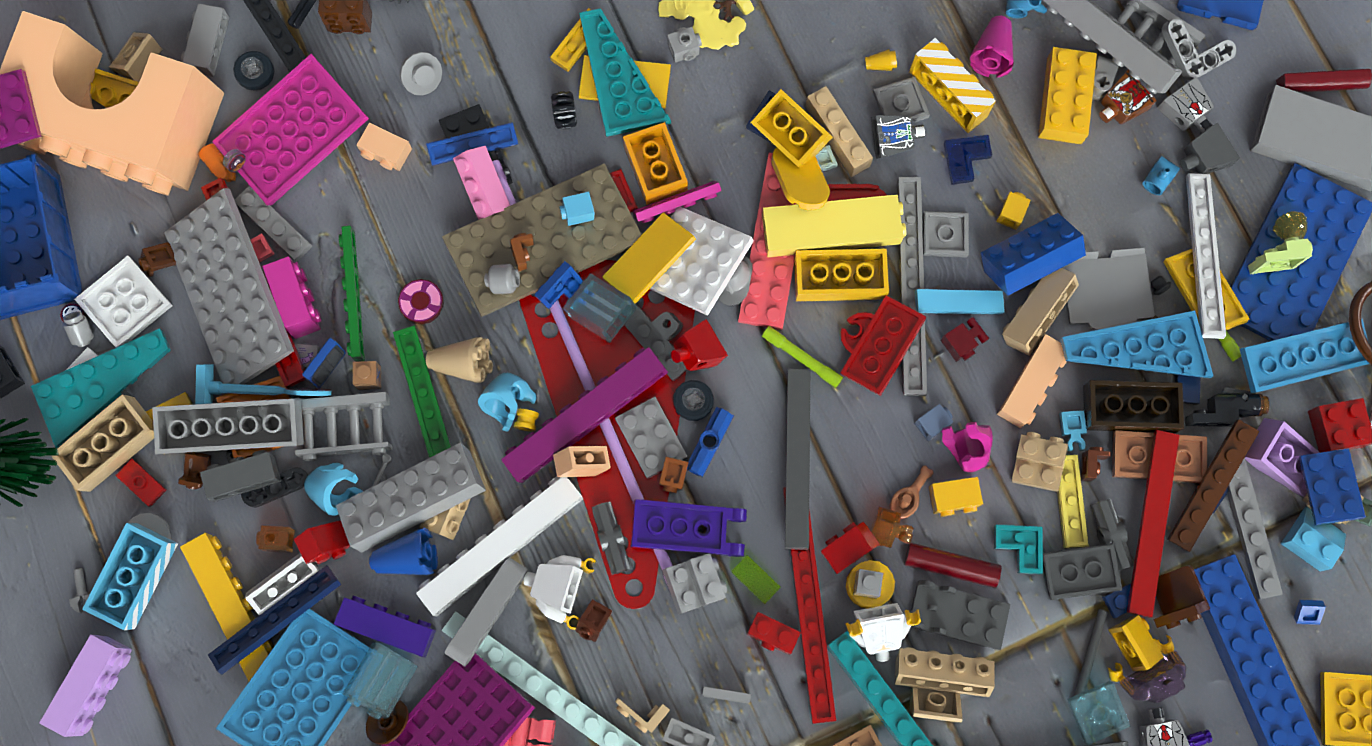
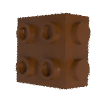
M319 0L318 13L328 32L334 34H341L343 32L363 34L364 32H371L372 11L367 0Z

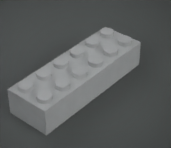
M301 398L152 407L155 454L284 447L304 444Z
M458 443L337 504L336 508L350 547L362 553L486 491L470 450L462 443Z

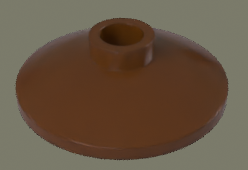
M387 699L379 703L367 719V737L373 743L379 745L394 741L407 725V706L398 699Z

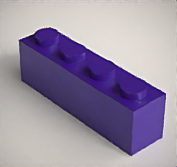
M354 595L351 599L344 597L334 625L426 658L436 630L430 629L431 623L418 619L417 623L408 621L409 615L396 611L395 615L386 613L387 607L374 603L373 607L365 605V599Z

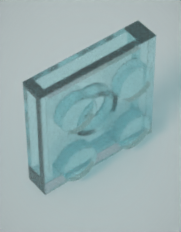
M1112 681L1067 699L1086 745L1131 727Z

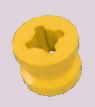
M517 409L516 414L518 417L513 427L522 431L536 432L535 421L539 418V413L528 409Z

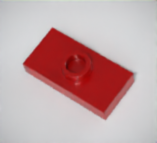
M131 459L115 475L149 507L167 490L134 459Z

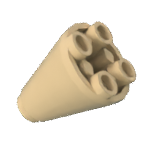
M475 337L435 348L427 352L426 365L428 369H433L435 372L481 383L485 380L487 374H491L493 370L492 360H489L490 341L482 337Z

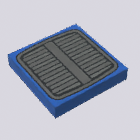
M328 339L302 373V376L320 389L346 354L345 350L333 339Z

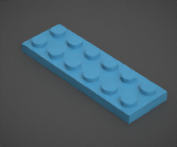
M1361 319L1364 335L1368 341L1363 319ZM1349 322L1240 348L1251 393L1370 364L1357 349L1350 332Z

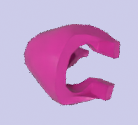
M970 422L965 425L966 428L953 432L952 426L943 428L942 442L951 451L964 472H975L987 466L993 441V434L989 425H977V422Z

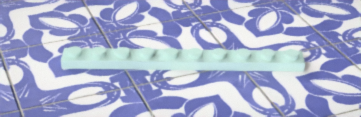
M455 611L442 629V632L453 639L466 618ZM487 634L476 651L493 669L599 746H642Z

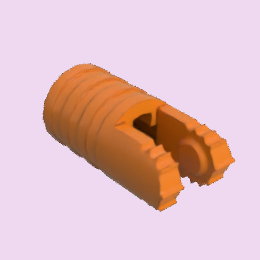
M208 144L199 151L198 156L217 179L221 177L227 182L235 181V171L229 170L228 160L215 144Z

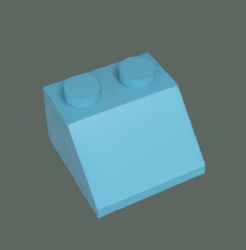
M1306 506L1281 544L1318 571H1325L1333 568L1344 551L1346 533L1331 523L1315 525L1312 511Z

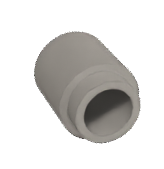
M80 311L64 316L63 326L70 343L78 347L90 344L94 335L86 316L82 315Z

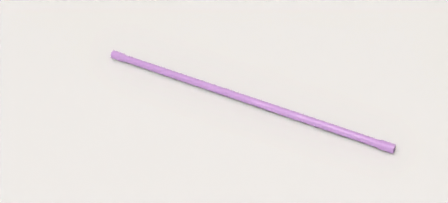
M494 160L492 161L511 206L516 201L500 161ZM557 300L551 306L550 311L584 390L592 391L596 386L562 307ZM608 418L600 424V427L634 504L635 499L644 500L612 423ZM653 549L662 570L673 566L666 550Z

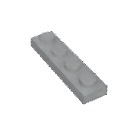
M250 186L235 199L236 205L296 262L312 248V245L270 205L267 206Z

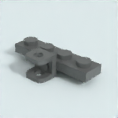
M629 300L614 313L645 349L649 347L667 369V375L672 381H675L687 370L683 362L675 363L671 358V352L675 348L670 341L683 329V324L673 313L664 312L652 321L637 303L634 305ZM671 321V326L668 328L667 324Z

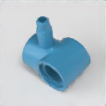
M1007 0L1006 15L1011 18H1024L1030 10H1035L1042 14L1047 12V8L1041 4V0Z
M1161 156L1143 181V187L1154 195H1162L1180 168Z

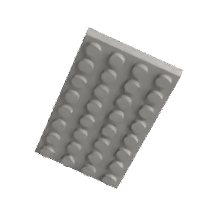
M223 188L166 230L164 234L174 252L177 268L221 382L224 384H245L294 352V349L231 190Z

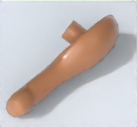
M926 465L922 466L920 474L913 484L898 490L893 495L890 502V512L894 518H908L917 510L919 506V491L926 480L934 474L932 469H929Z

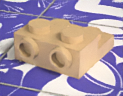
M1027 432V435H1021L1012 482L1058 492L1068 444L1064 443V439L1058 437H1050V440L1041 439V435L1034 432Z

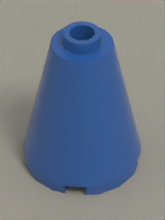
M420 528L374 550L369 557V565L378 574H434L435 572L432 570L437 569L438 556L436 545H431L429 540L433 536L427 528Z

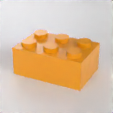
M665 122L623 136L624 148L646 205L688 190L687 178Z

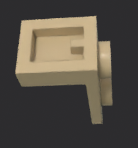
M617 698L615 701L618 704L616 709L626 718L629 714L637 721L634 725L644 733L647 730L652 733L670 711L664 704L661 707L655 705L647 715L650 720L646 722L622 700Z

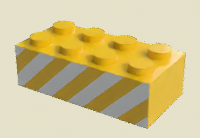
M934 38L915 54L909 71L913 77L915 76L916 80L967 133H970L988 117L996 102L993 94L989 90L984 89L979 84L977 77L969 73L964 68L963 63L949 53L944 43Z

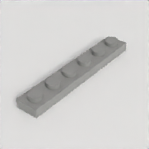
M1244 458L1228 485V496L1258 600L1283 595Z

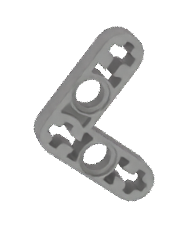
M1179 19L1170 20L1162 27L1163 37L1177 67L1182 71V77L1186 80H1192L1229 61L1236 54V46L1230 40L1219 42L1198 54L1184 23ZM1173 27H1175V29H1176V31H1174V33H1172V31H1171V29H1172ZM1180 44L1186 47L1185 55L1179 52ZM1226 48L1225 54L1219 56L1218 52ZM1206 54L1212 59L1210 66L1205 63ZM1194 65H1198L1199 68H1196L1191 73L1190 68Z

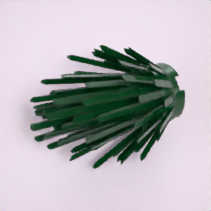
M22 418L18 421H11L0 427V433L29 419ZM1 419L0 425L3 424L6 419ZM24 430L0 436V489L13 494L18 492L31 497H37L35 493L26 491L22 486L37 489L39 486L30 482L49 485L56 479L54 475L45 474L46 471H50L51 466H57L56 460L30 458V456H58L57 448H43L47 444L46 442H41L40 438L18 440L19 438L38 436L42 432L29 433V431ZM0 490L1 497L18 507L23 506V504Z

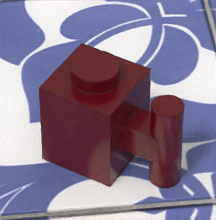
M974 317L966 322L971 328L970 330L962 323L945 334L941 339V342L956 362L962 358L966 361L976 354L974 350L979 345L975 340L976 337L982 344L990 339Z

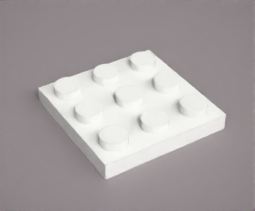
M126 256L74 299L116 348L130 342L173 306L129 256Z

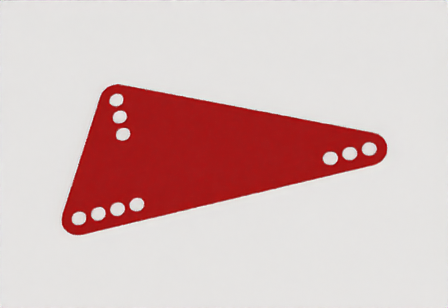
M614 260L602 261L577 273L587 286L573 302L566 298L564 294L558 299L596 387V383L600 379L613 375L616 372L617 366L623 362H630L634 359L633 355L638 350L644 348L614 314L628 300L603 279L604 274L617 262ZM649 289L642 296L644 305L641 308L647 316L654 321L662 313L669 312L673 313L683 324L681 332L670 341L673 344L682 334L693 328L695 310L666 296L661 303H652L648 297L651 291ZM529 295L520 299L519 302L556 416H559L561 414L560 410L568 404L573 405L579 400L578 397L585 390L559 329L557 335L553 338H546L542 334L544 324L548 322L556 324L552 313L547 317H539L535 313V307L540 301L536 297ZM671 321L667 324L668 328L671 326ZM686 371L675 381H672L667 374L609 417L644 500L668 502L669 492L664 491V486L659 485L662 472L648 479L646 478L615 417L656 397L677 436L680 415L674 408L673 396L676 389L685 382ZM599 425L572 446H607L611 468L596 476L576 478L614 596L622 606L629 609H639L646 606L654 596L659 562L653 549L631 547L634 504ZM604 502H611L617 524L620 525L622 535L628 540V547L625 550L627 556L635 561V570L631 574H611L605 551L602 550L597 531L599 530L592 507ZM632 579L639 580L643 585L641 594L635 597L628 595L625 589L627 582Z

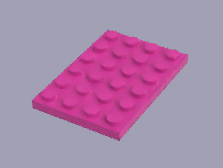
M310 54L212 142L229 162L239 154L245 156L244 164L237 171L267 206H272L369 118L320 62Z

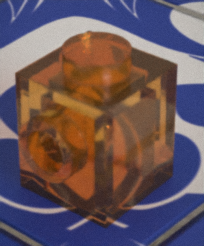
M261 525V531H258L256 536V544L259 545L258 549L268 552L292 553L295 529Z

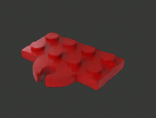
M886 295L875 315L862 312L849 317L847 322L850 325H859L860 331L856 335H850L845 328L841 329V341L851 355L840 374L881 396L925 322L926 316Z

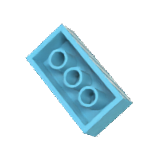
M126 523L82 610L122 630L135 629L178 543L138 523Z

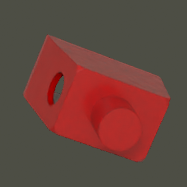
M707 319L682 334L673 343L675 350L671 352L672 360L675 363L683 362L689 371L715 367L728 356Z

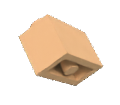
M371 123L368 124L357 143L362 157L370 161L375 159L388 170L394 168L400 171L412 150L409 141Z
M569 446L553 455L557 477L596 476L611 468L607 446Z

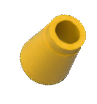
M888 49L865 57L867 70L892 71L893 68H897L895 50L890 51Z

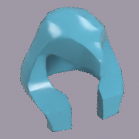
M507 372L500 374L490 382L478 398V405L482 411L494 417L503 425V431L508 432L517 413L518 405L515 399L523 402L529 401L534 404L536 394L525 380ZM505 405L509 407L510 413L505 410Z
M340 463L317 467L307 476L304 482V490L308 497L321 510L332 516L338 515L337 504L363 492L361 489L351 487L341 495L331 493L336 483L346 479L355 484L359 480L355 473L342 469L344 465Z

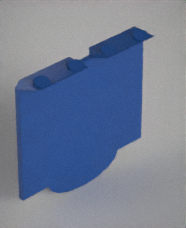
M1178 0L1177 8L1179 11L1208 19L1212 16L1223 18V23L1254 30L1258 27L1264 0Z

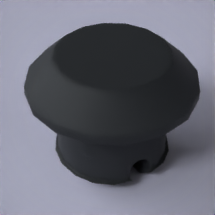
M1162 276L1152 280L1151 286L1155 289L1154 295H1161L1171 287V282H1166Z

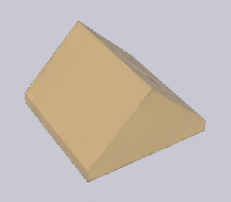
M133 32L109 68L128 79L140 82L150 53L159 55L162 48L150 34Z
M911 687L909 714L911 717L962 723L960 693Z

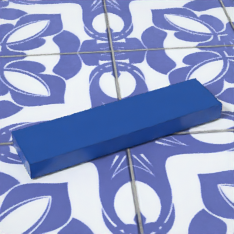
M512 122L426 143L431 164L434 166L454 161V157L470 149L486 146L488 152H491L498 148L503 149L518 145V140Z

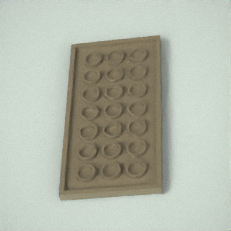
M604 163L504 208V211L479 219L442 236V239L480 316L483 317L537 292L540 286L553 275L556 268L560 267L564 261L571 265L576 273H579L628 250L642 234ZM589 192L595 212L594 220L568 226L566 219L562 220L559 206H563L562 198ZM520 233L532 234L534 244L524 247L527 248L530 261H527L526 270L519 271V287H516V290L511 294H493L490 288L485 285V274L488 273L492 265L511 264L517 269L510 247V239H513L515 235Z

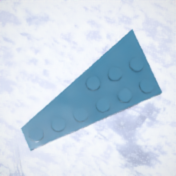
M1195 311L1065 336L1060 339L1065 361L1204 378L1214 377Z

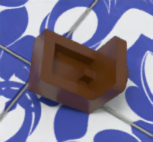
M198 452L185 453L184 474L178 479V484L186 485L188 489L201 488L203 483L200 472L207 470V467L211 465V455Z

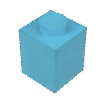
M589 192L562 198L563 206H559L562 220L566 219L568 226L594 220L595 212Z

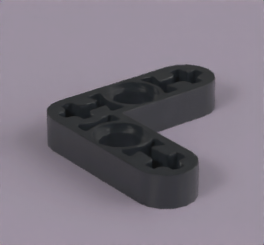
M227 450L226 456L228 463H230V460L234 458L232 450ZM299 467L291 468L279 473L282 485L279 493H271L269 485L264 487V491L268 495L267 498L262 494L256 497V502L249 500V497L252 496V491L257 494L263 492V489L259 488L242 493V500L250 507H260L304 488V482L308 474ZM295 473L303 475V477L300 478L299 484L295 481H292L288 483L290 488L287 489V484L283 480L284 477H286V480L289 481L295 478Z

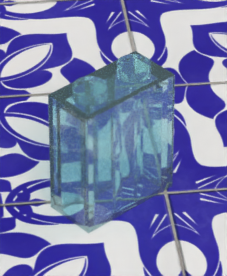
M590 273L574 295L567 300L563 309L571 319L610 343L637 309V306L629 296Z
M379 642L372 643L342 694L348 697L346 701L357 708L361 705L368 709L367 714L377 720L381 717L389 718L418 666Z

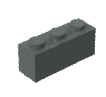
M266 450L254 452L252 457L249 458L237 457L231 459L229 464L222 466L221 464L210 465L207 467V470L200 472L206 499L212 502L281 482L275 455L266 452Z

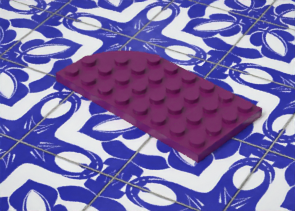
M475 653L466 666L454 661L408 714V722L403 732L394 741L382 746H504L535 707Z

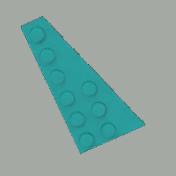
M159 328L31 386L55 448H59L70 436L77 433L91 418H95L119 397L128 385L135 383L144 371L152 368L171 351L162 329Z

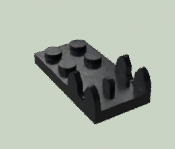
M480 104L439 119L446 139L489 128ZM500 149L488 152L492 161H500L508 185L512 184L513 181L509 169L505 165Z

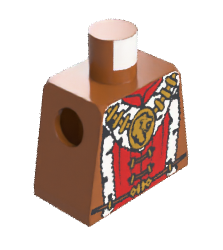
M1128 70L1101 101L1105 108L1099 112V116L1105 123L1115 118L1119 124H1124L1148 111L1157 100L1140 81L1129 74Z

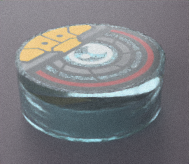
M233 149L225 155L223 166L230 172H235L244 165L246 156L239 149Z

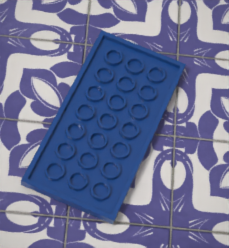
M1294 163L1230 286L1249 317V321L1240 326L1269 341L1313 331L1372 213V202ZM1299 237V240L1308 239L1313 247L1312 256L1296 268L1250 274L1248 265L1254 262L1256 257L1263 255L1265 250L1273 249L1283 244L1285 239Z

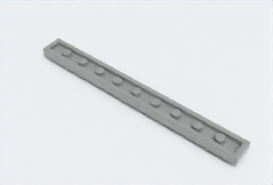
M899 177L897 180L898 202L903 204V215L900 216L901 223H905L906 236L901 244H899L900 299L902 304L916 311L915 290L924 289L921 177ZM925 322L902 359L903 396L927 395Z

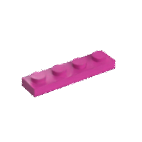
M714 180L635 209L633 214L638 222H650L655 219V215L663 212L666 215L676 211L675 208L682 205L684 208L696 204V200L704 198V200L712 199L717 196L716 193L722 190L719 182Z

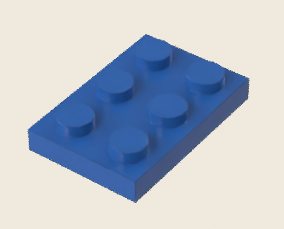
M1349 448L1301 455L1299 457L1315 525L1364 519L1366 517Z

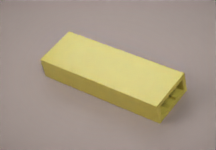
M898 195L827 201L823 207L816 210L801 209L798 204L763 208L762 220L767 257L795 255L796 251L847 250L901 244L906 236L905 223H901L900 216L903 215V204L898 202Z

